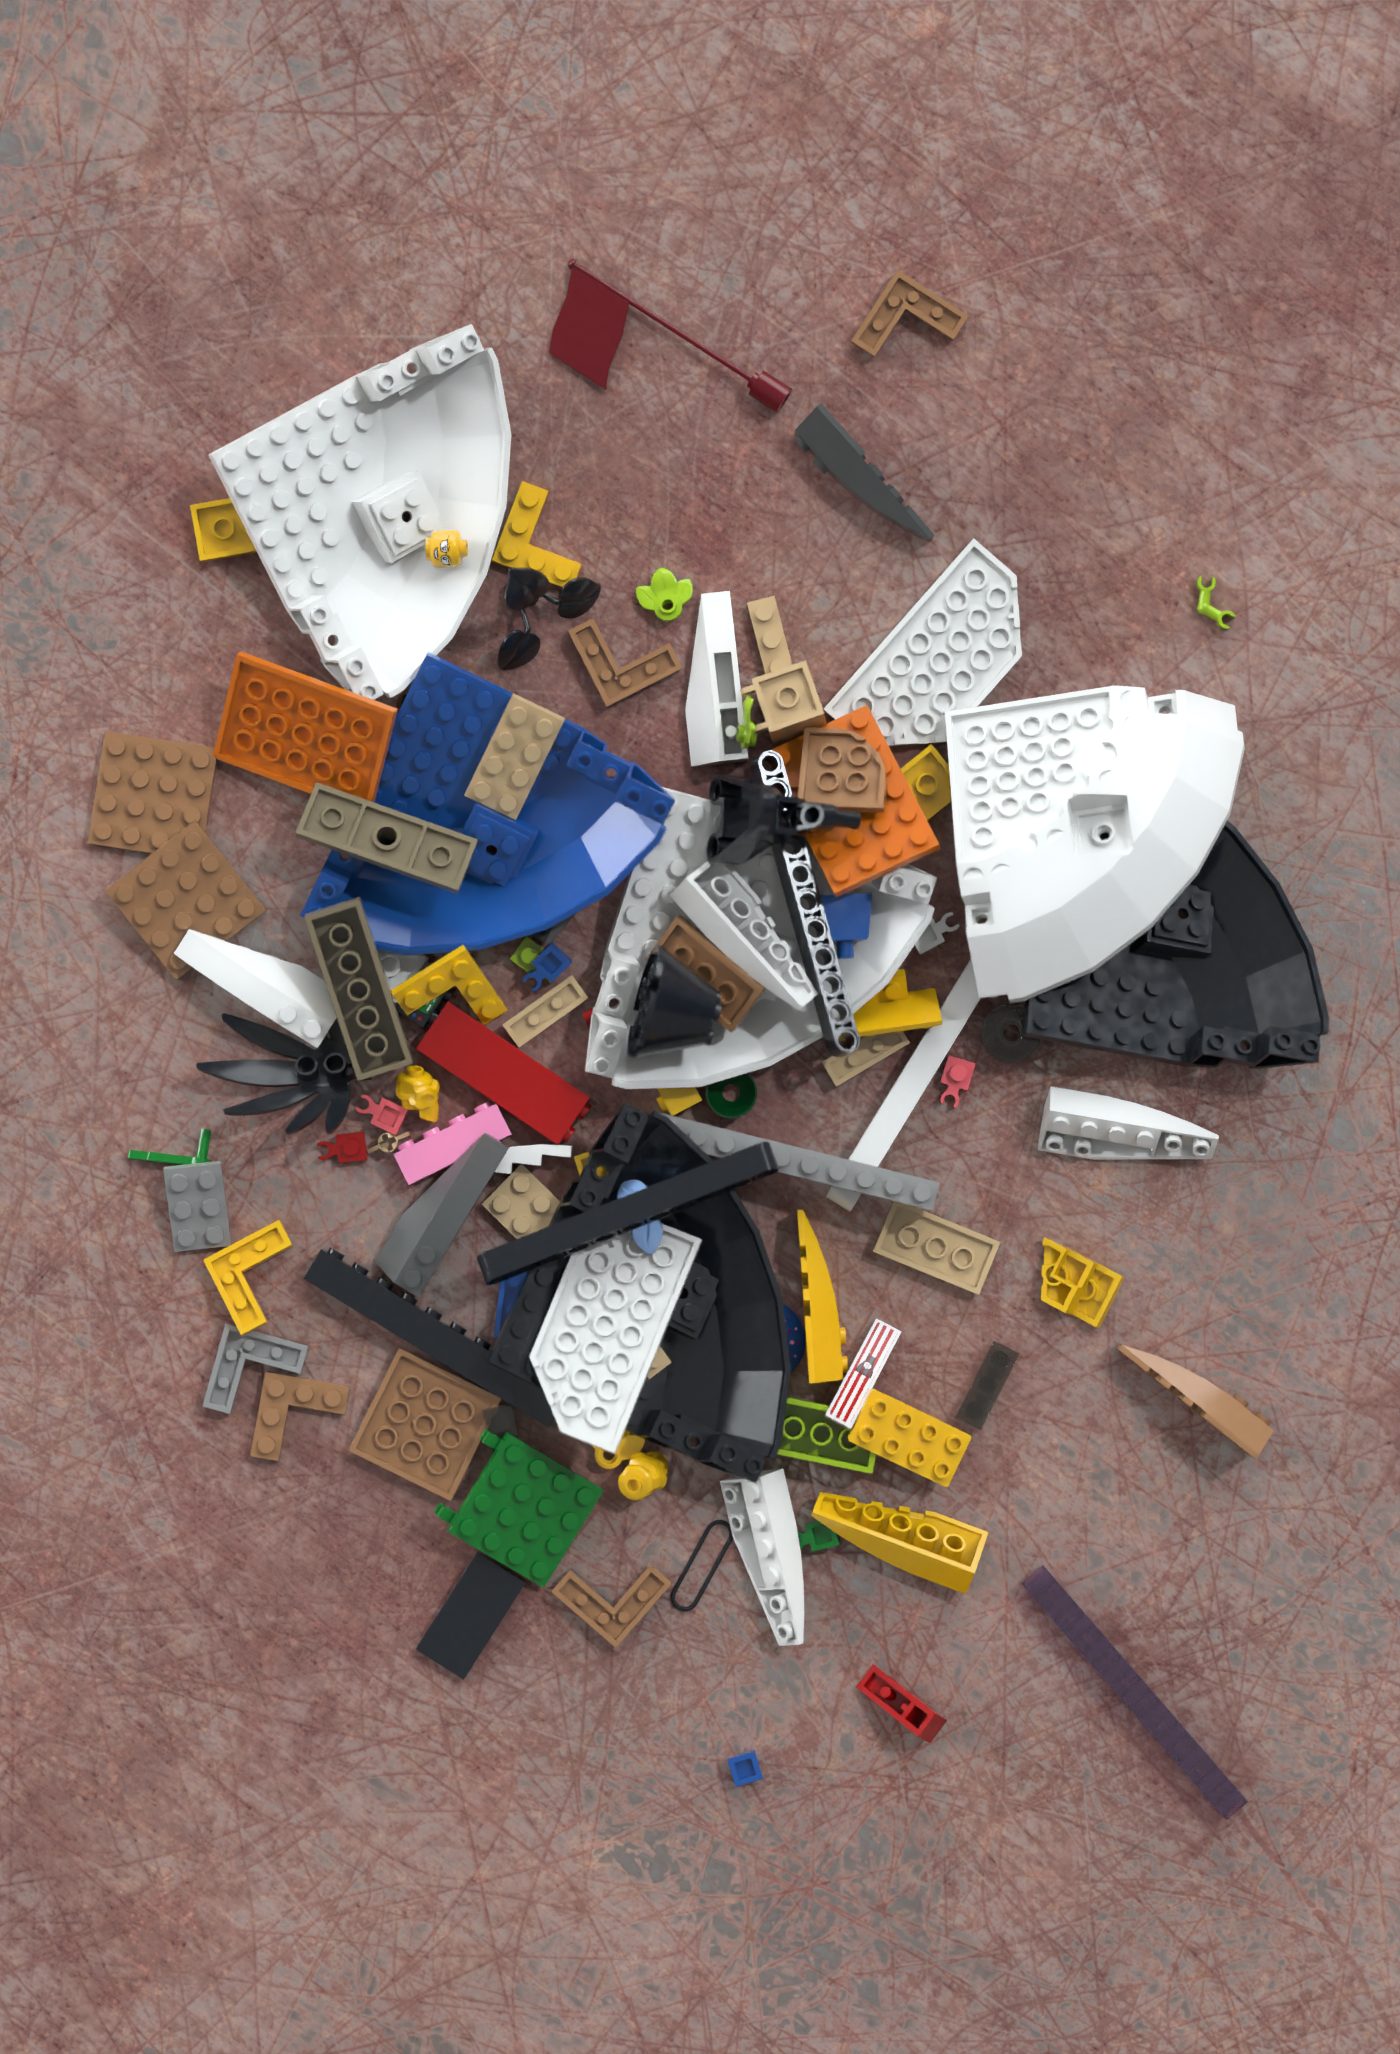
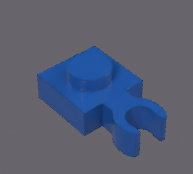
M551 942L532 960L531 964L536 969L526 972L522 982L524 983L530 977L535 978L537 983L533 986L532 991H536L540 988L545 977L552 983L572 963V959L554 942Z

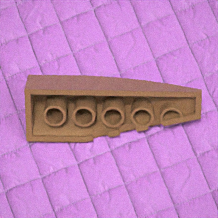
M1118 1344L1117 1350L1247 1455L1254 1459L1260 1455L1274 1430L1269 1427L1271 1421L1258 1411L1254 1415L1246 1409L1249 1403L1236 1393L1233 1397L1205 1378L1178 1364L1151 1353Z

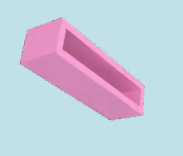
M488 1101L474 1108L476 1114L465 1118L464 1114L449 1120L450 1127L440 1131L438 1127H435L423 1133L425 1139L415 1144L411 1139L397 1146L399 1152L393 1155L408 1185L454 1164L484 1133L499 1141L513 1135L498 1104L491 1106Z

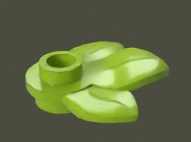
M663 567L653 574L651 586H639L636 588V596L640 605L646 610L655 611L656 616L665 622H671L679 618L683 605L691 599L693 594L690 579H683L677 582L672 572ZM667 603L673 604L670 610L663 609V606Z
M749 695L743 702V726L738 725L736 738L737 742L741 743L742 749H747L748 746L755 747L757 733H754L755 725L757 724L751 722L750 711L754 699Z

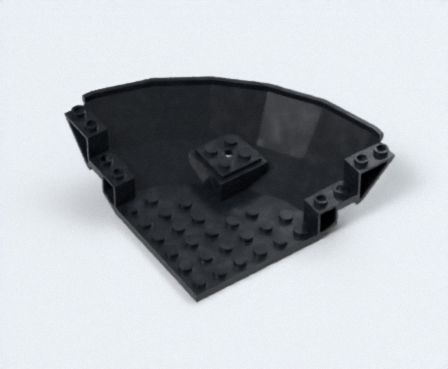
M1227 820L1198 875L1151 929L1095 971L1026 1000L1023 1036L1184 1067L1217 1068L1225 1061L1249 1066V1069L1318 1063L1320 1035L1329 1033V1015L1313 947L1283 888L1237 828ZM1102 833L1099 839L1106 840L1110 834ZM1178 910H1183L1186 913V919L1179 917ZM1240 1043L1246 1045L1247 1051L1241 1049Z
M624 1103L588 1153L590 1155L579 1179L571 1182L557 1206L549 1226L618 1199V1190L625 1181L638 1180L649 1187L710 1163L713 1160L668 1117L656 1111L648 1115ZM599 1166L604 1169L602 1177L596 1174V1169ZM732 1190L659 1219L661 1224L702 1239V1243L683 1287L687 1291V1295L684 1299H678L660 1347L672 1363L652 1378L645 1380L625 1431L663 1448H672L706 1466L756 1483L767 1457L775 1459L781 1446L791 1366L783 1298L760 1231L735 1190ZM571 1255L527 1272L486 1361L542 1390L543 1388L529 1356ZM691 1436L697 1439V1444L694 1447L689 1444Z

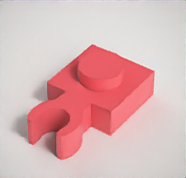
M948 1055L940 1083L946 1084L948 1087L940 1097L941 1104L944 1103V1098L947 1095H952L955 1098L953 1108L958 1106L959 1089L968 1091L976 1063Z
M361 1095L362 1098L368 1100L369 1107L365 1110L358 1107L355 1109L361 1114L374 1115L370 1122L371 1124L397 1136L409 1110L383 1097L378 1105L371 1097Z

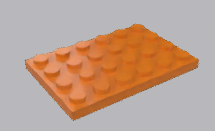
M240 651L236 654L213 756L223 762L310 794L317 782L375 803L398 709Z
M868 705L819 727L841 728L864 737L878 751L883 761L887 778L884 813L860 812L861 823L856 830L834 826L833 829L818 834L805 833V838L835 898L939 850L940 845ZM804 735L772 749L783 760L793 797H798Z

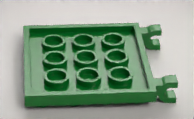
M484 1429L479 1439L496 1450L459 1510L455 1512L439 1502L434 1513L437 1514V1517L450 1523L446 1529L449 1533L544 1588L604 1490L512 1434L506 1432L501 1439L487 1429Z

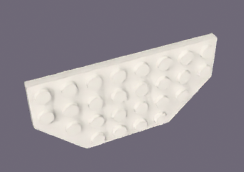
M973 538L827 704L823 711L836 720L868 705L888 746L947 742L945 712L978 707L1022 657L1017 576Z
M662 1224L663 1236L661 1242L652 1255L644 1252L636 1244L631 1235L632 1230L571 1254L529 1356L561 1433L613 1454L617 1452L702 1243V1239Z

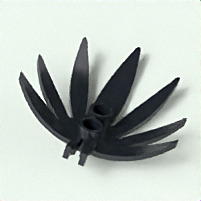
M222 1014L223 1022L248 1041L272 1053L297 1060L203 1062L196 1064L199 1071L226 1081L250 1086L289 1087L301 1085L223 1109L224 1114L229 1116H250L271 1113L296 1105L314 1094H319L293 1119L285 1129L286 1135H291L313 1123L331 1102L326 1115L325 1129L327 1134H332L341 1125L347 1114L351 1098L350 1081L357 1078L338 1019L336 1018L328 1031L331 1038L329 1039L326 1035L319 1047L313 1050L305 1044L266 1026L229 1014ZM372 1077L363 1080H372Z

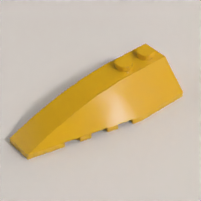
M803 1209L797 1210L808 1381L809 1383L843 1380V1373H848L847 1356H842L841 1345L846 1344L845 1327L840 1328L835 1294L818 1240Z
M824 1492L819 1493L811 1514L812 1517L830 1530L875 1557L913 1575L964 1594L967 1593L989 1533L932 1511H925L922 1514L911 1512L909 1507L904 1506L894 1509L883 1507L881 1502L859 1503L856 1498Z

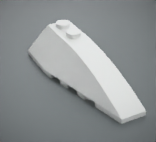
M708 860L690 874L670 894V897L720 951L770 992L798 1010L818 995L801 965L794 963L790 957L789 951L791 949L786 941H781L773 928L776 925L770 916L766 918L759 905L762 902L757 894L730 864Z
M191 929L187 931L174 952L176 956L213 982L316 1048L319 1047L337 1018L325 980L301 965L277 959V957L265 955L240 945L228 943L222 939Z

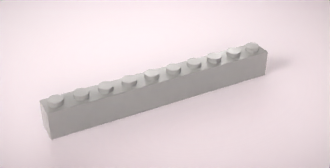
M660 1113L668 1117L707 1155L722 1158L755 1144L769 1142L779 1167L778 1173L933 1211L940 1182Z

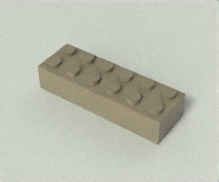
M360 896L306 913L304 918L357 1080L360 1081L413 1064L412 1054Z

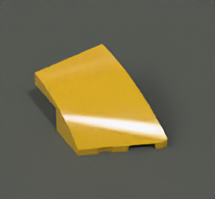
M1044 1237L1042 1241L1044 1265H1042L1043 1285L1041 1286V1300L1064 1313L1072 1314L1094 1327L1100 1328L1125 1277Z

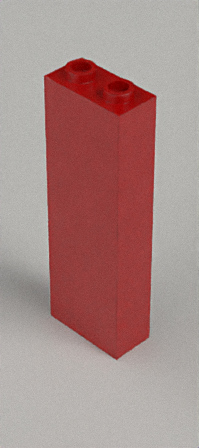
M449 1001L416 1047L417 1050L557 1145L561 1141L565 1143L569 1141L576 1130L572 1127L576 1119L579 1117L583 1120L592 1107L588 1103L590 1100L589 1096Z

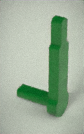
M201 1129L196 1157L129 1150L128 1159L175 1166L212 1162V1160L207 1159L211 1130Z

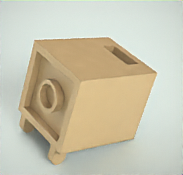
M806 660L751 679L753 685L740 689L742 696L755 692L765 722L755 725L754 733L768 730L773 746L804 735V727L827 725Z

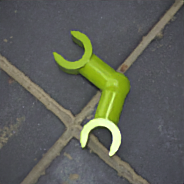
M1200 575L1196 581V587L1200 591L1199 604L1197 606L1198 612L1217 621L1220 629L1229 630L1230 627L1223 624L1222 617L1229 616L1234 619L1236 617L1235 614L1228 610L1222 612L1210 605L1211 590L1216 585V579L1212 577L1210 587L1206 588L1201 584L1202 576Z

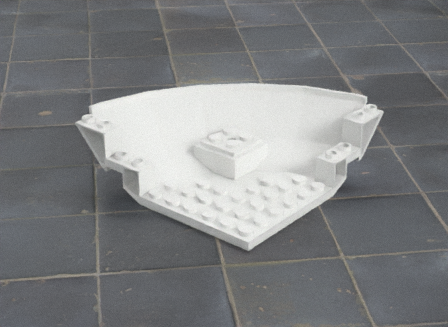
M472 324L416 346L388 363H380L209 454L285 609L301 633L310 635L321 657L320 661L345 690L372 700L384 694L387 698H391L402 692L415 679L427 652L437 655L453 639L487 576L506 510L511 448V429L499 362L492 347L483 348ZM409 363H411L414 367V371L412 374L408 373L407 371V365ZM405 511L410 514L408 522L402 520V514ZM457 530L460 532L462 540H467L468 557H463L462 563L458 567H434L432 562L426 559V538H430L434 531ZM330 635L335 637V643L332 646L328 643Z
M1108 686L945 712L956 862L961 897L965 904L967 939L979 998H994L1008 994L1010 1003L1028 1000L1095 971L1155 925L1198 875L1231 814L1245 750L1243 732L1237 729L1235 705L1185 690H1175L1176 693L1148 697L1145 688ZM1163 711L1170 712L1169 714H1161ZM1102 833L1110 834L1106 840L1099 839ZM980 919H987L986 923L978 924Z
M665 787L663 788L676 801L663 824L666 827V831L660 843L628 875L606 945L600 972V978L603 983L596 1005L593 1007L590 1022L585 1071L612 1078L613 1086L624 1089L702 1087L771 1066L823 1037L813 999L798 1010L766 989L736 1031L730 1033L718 1021L713 1020L711 1029H714L710 1046L703 1045L640 1058L628 1057L627 1042L630 1025H634L635 1018L638 1015V1011L633 1010L647 962L645 959L678 915H682L702 932L670 897V894L690 874L709 860L707 857L708 840L713 833L720 832L721 805H713L708 799ZM782 820L783 827H786L785 820ZM804 837L820 895H834ZM785 843L786 851L793 855L794 849L792 845ZM769 847L743 864H730L757 894L762 902L759 905L766 918L769 916L772 918L776 925L773 929L781 941H786L791 949L789 955L793 962L799 963L805 972L772 848ZM907 864L845 893H872L868 939L853 942L854 958L838 959L853 1014L890 982L931 922L935 908L929 905V901L937 880L936 876ZM793 870V878L797 882H801L800 873ZM801 898V906L804 909L808 910V901L804 898ZM808 925L809 934L816 938L817 932L815 928ZM816 953V961L823 966V956ZM824 980L823 987L825 991L831 993V984ZM616 998L619 1000L618 1004L614 1007L609 1006L610 1000ZM832 1008V1018L839 1021L838 1011Z

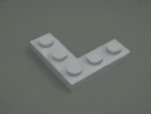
M225 1323L203 1407L231 1414L246 1359L301 1374L309 1346L257 1331H252L242 1336L237 1326Z

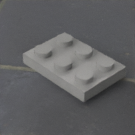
M221 1161L164 1167L163 1172L174 1252L232 1245Z

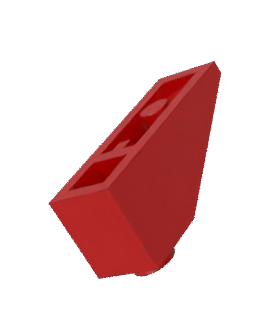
M874 1664L856 1686L915 1735L929 1743L932 1742L947 1721L937 1711Z

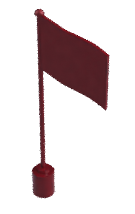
M571 259L568 262L571 274L567 294L552 331L549 353L600 387L607 390L609 369L624 333L630 304L748 380L747 387L750 388L748 395L778 413L788 400L793 389L769 373L762 371L761 374L755 372L753 376H750L577 264L576 259Z

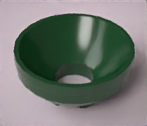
M749 1073L708 1084L706 1085V1100L710 1108L719 1116L725 1118L741 1117L747 1114L756 1102V1082ZM728 1084H734L740 1089V1096L735 1101H727L723 1096V1089Z

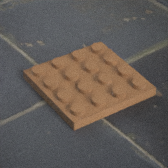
M105 731L88 844L152 854L194 820L197 821L206 833L217 759L213 756L215 747Z
M196 820L105 890L176 980L193 968L174 954L189 929L222 939L226 942L266 911L263 904Z
M399 1347L348 1451L452 1501L481 1442L479 1437L484 1429L488 1428L501 1398Z

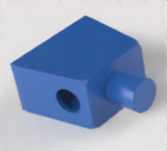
M872 893L843 894L837 898L834 895H820L833 943H836L837 958H854L853 942L867 940L869 936Z

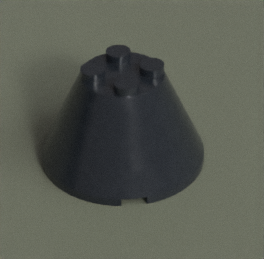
M655 945L654 948L657 949V952L651 951L634 1003L633 1010L638 1011V1015L635 1018L634 1025H630L627 1055L630 1058L646 1057L703 1045L710 1046L714 1029H711L713 1020L718 1021L721 1013L722 1004H719L721 992L717 991L716 988L666 948Z

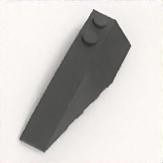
M820 403L795 429L794 435L797 438L794 441L804 453L809 450L816 458L813 463L823 474L828 472L852 496L876 514L897 527L930 542L934 537L931 530L909 505L905 507L902 504L904 500L894 486L890 484L885 485L883 482L885 478L878 467L872 463L867 464L864 461L866 457L863 449Z
M484 1133L402 1214L375 1260V1263L395 1284L417 1297L421 1295L508 1151L509 1147Z

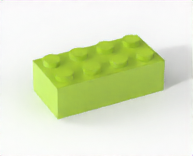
M787 1397L782 1440L778 1455L873 1473L876 1454L848 1441L847 1437L851 1429L849 1430L825 1417L830 1407L829 1404Z

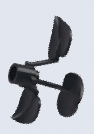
M509 568L508 582L504 595L505 603L513 610H520L525 629L524 632L514 630L503 640L497 658L498 667L508 670L523 666L530 662L540 649V638L536 634L530 633L531 628L525 608L533 606L540 597H544L551 603L559 605L558 614L561 617L568 619L576 618L586 613L595 604L601 591V585L590 578H575L568 581L562 587L559 593L560 599H556L546 593L549 588V580L543 573L528 568Z

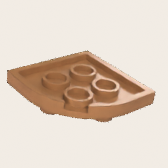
M804 727L798 798L805 799L806 802L832 804L838 810L884 813L887 778L884 764L878 751L864 737L849 730Z

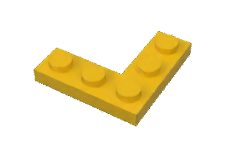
M522 481L492 562L507 568H528L539 571L547 577L550 584L562 588L568 581L578 577L582 564L529 544L549 491Z
M464 945L391 989L393 997L406 1015L411 1014L455 985L483 1025L508 1011L506 1005Z
M280 1220L203 1260L242 1336L268 1324L243 1273L293 1247Z

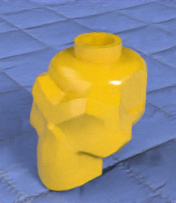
M416 1065L408 1066L406 1070L399 1072L396 1076V1096L402 1100L401 1105L405 1109L419 1110L420 1119L436 1122L439 1116V1082L433 1079L431 1074L424 1071L423 1067Z
M653 1451L632 1454L629 1464L619 1475L618 1485L621 1493L630 1500L639 1501L652 1494L655 1490L663 1489L667 1482L666 1475L668 1473V1460L666 1456L660 1452Z

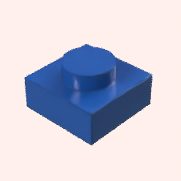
M755 1750L727 1758L735 1787L763 1779Z

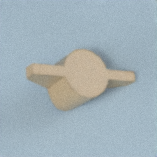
M408 1131L398 1136L392 1133H383L378 1139V1145L368 1149L367 1152L370 1154L379 1149L387 1153L393 1152L397 1149L398 1141L410 1136V1133Z

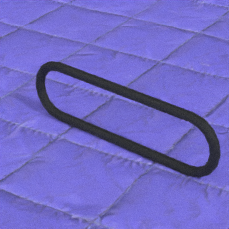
M715 1520L707 1526L671 1593V1601L678 1610L689 1611L695 1608L732 1542L731 1527L726 1521ZM716 1524L726 1526L729 1530V1538L696 1599L688 1607L680 1606L675 1600V1594L710 1529Z

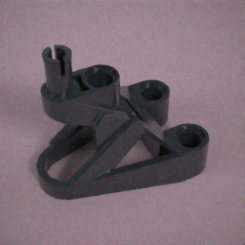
M718 775L711 781L709 799L713 805H721L720 832L713 833L707 843V857L711 862L743 864L772 845L784 843L785 839L805 837V833L818 834L833 829L834 826L856 830L860 826L861 815L859 811L838 810L832 804L806 802L805 799L785 796L773 786L762 784L748 777ZM784 808H789L786 814L787 828H783L782 825Z

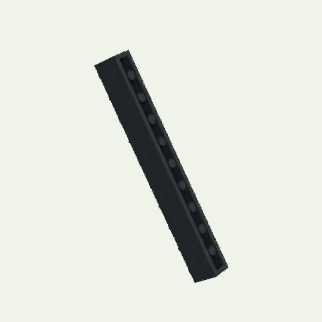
M331 1247L328 1251L325 1249L320 1250L303 1279L545 1426H550L555 1416L544 1390L487 1363L486 1361L491 1353L489 1349L491 1347L490 1343L478 1336L475 1340L465 1335L467 1329L453 1321L450 1325L440 1320L442 1314L428 1306L426 1310L416 1305L418 1300L403 1291L402 1295H399L391 1289L394 1285L385 1279L378 1277L376 1281L367 1275L369 1270L356 1262L352 1266L343 1261L345 1255Z

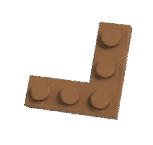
M897 270L856 332L851 343L875 358L905 311L951 341H954L969 315Z
M594 618L568 630L607 708L683 669L670 643L619 668Z
M265 1371L250 1456L279 1461L289 1405L345 1415L351 1386Z
M650 1564L613 1607L570 1569L551 1592L617 1648L669 1588L672 1581Z

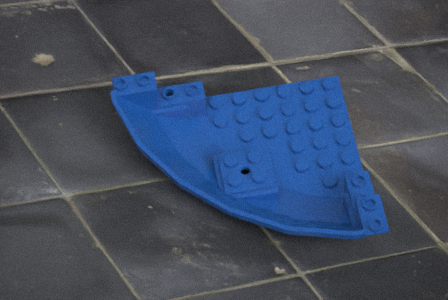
M427 652L396 716L375 803L478 839L477 847L459 893L456 894L397 872L380 868L377 865L352 856L345 859L341 856L340 852L331 850L300 916L304 918L306 913L360 896L377 950L404 955L452 952L462 945L468 951L481 950L541 932L609 895L660 843L666 831V827L663 824L676 800L639 765L606 751L607 744L567 719L564 720L516 820L464 796L513 693ZM614 769L616 775L613 777L608 776L606 770ZM493 845L497 848V852L489 854L486 847Z

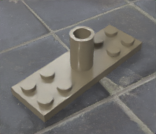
M317 782L314 785L295 832V836L456 894L459 893L478 844V839Z

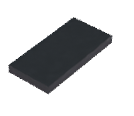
M477 1551L416 1647V1650L464 1680L526 1582Z

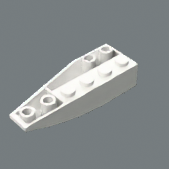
M730 591L701 594L685 708L691 767L748 761L747 749H742L741 743L737 742L736 738L738 725L743 726V705L740 692Z
M1050 1086L1043 1111L1038 1150L1092 1160L1212 1159L1219 1135L1186 1120L1137 1103L1104 1095Z
M783 1468L762 1470L756 1483L739 1477L721 1480L720 1485L733 1539L778 1645H800L803 1643L804 1637L803 1570L797 1526Z

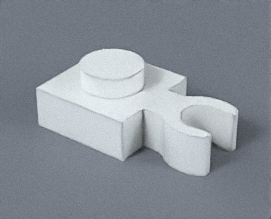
M952 912L945 914L938 923H935L932 917L931 922L914 945L919 955L945 942L942 933L953 932L958 929L959 924L954 927H948L945 923L946 918L953 915Z

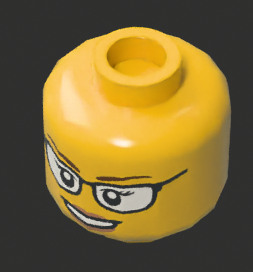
M457 530L434 531L430 538H426V559L431 561L433 566L437 568L458 567L462 563V558L468 557L467 540H462L461 534Z

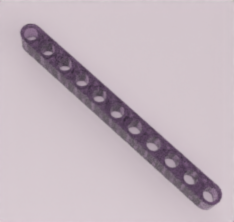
M1043 1565L1021 1583L1226 1821L1248 1802Z

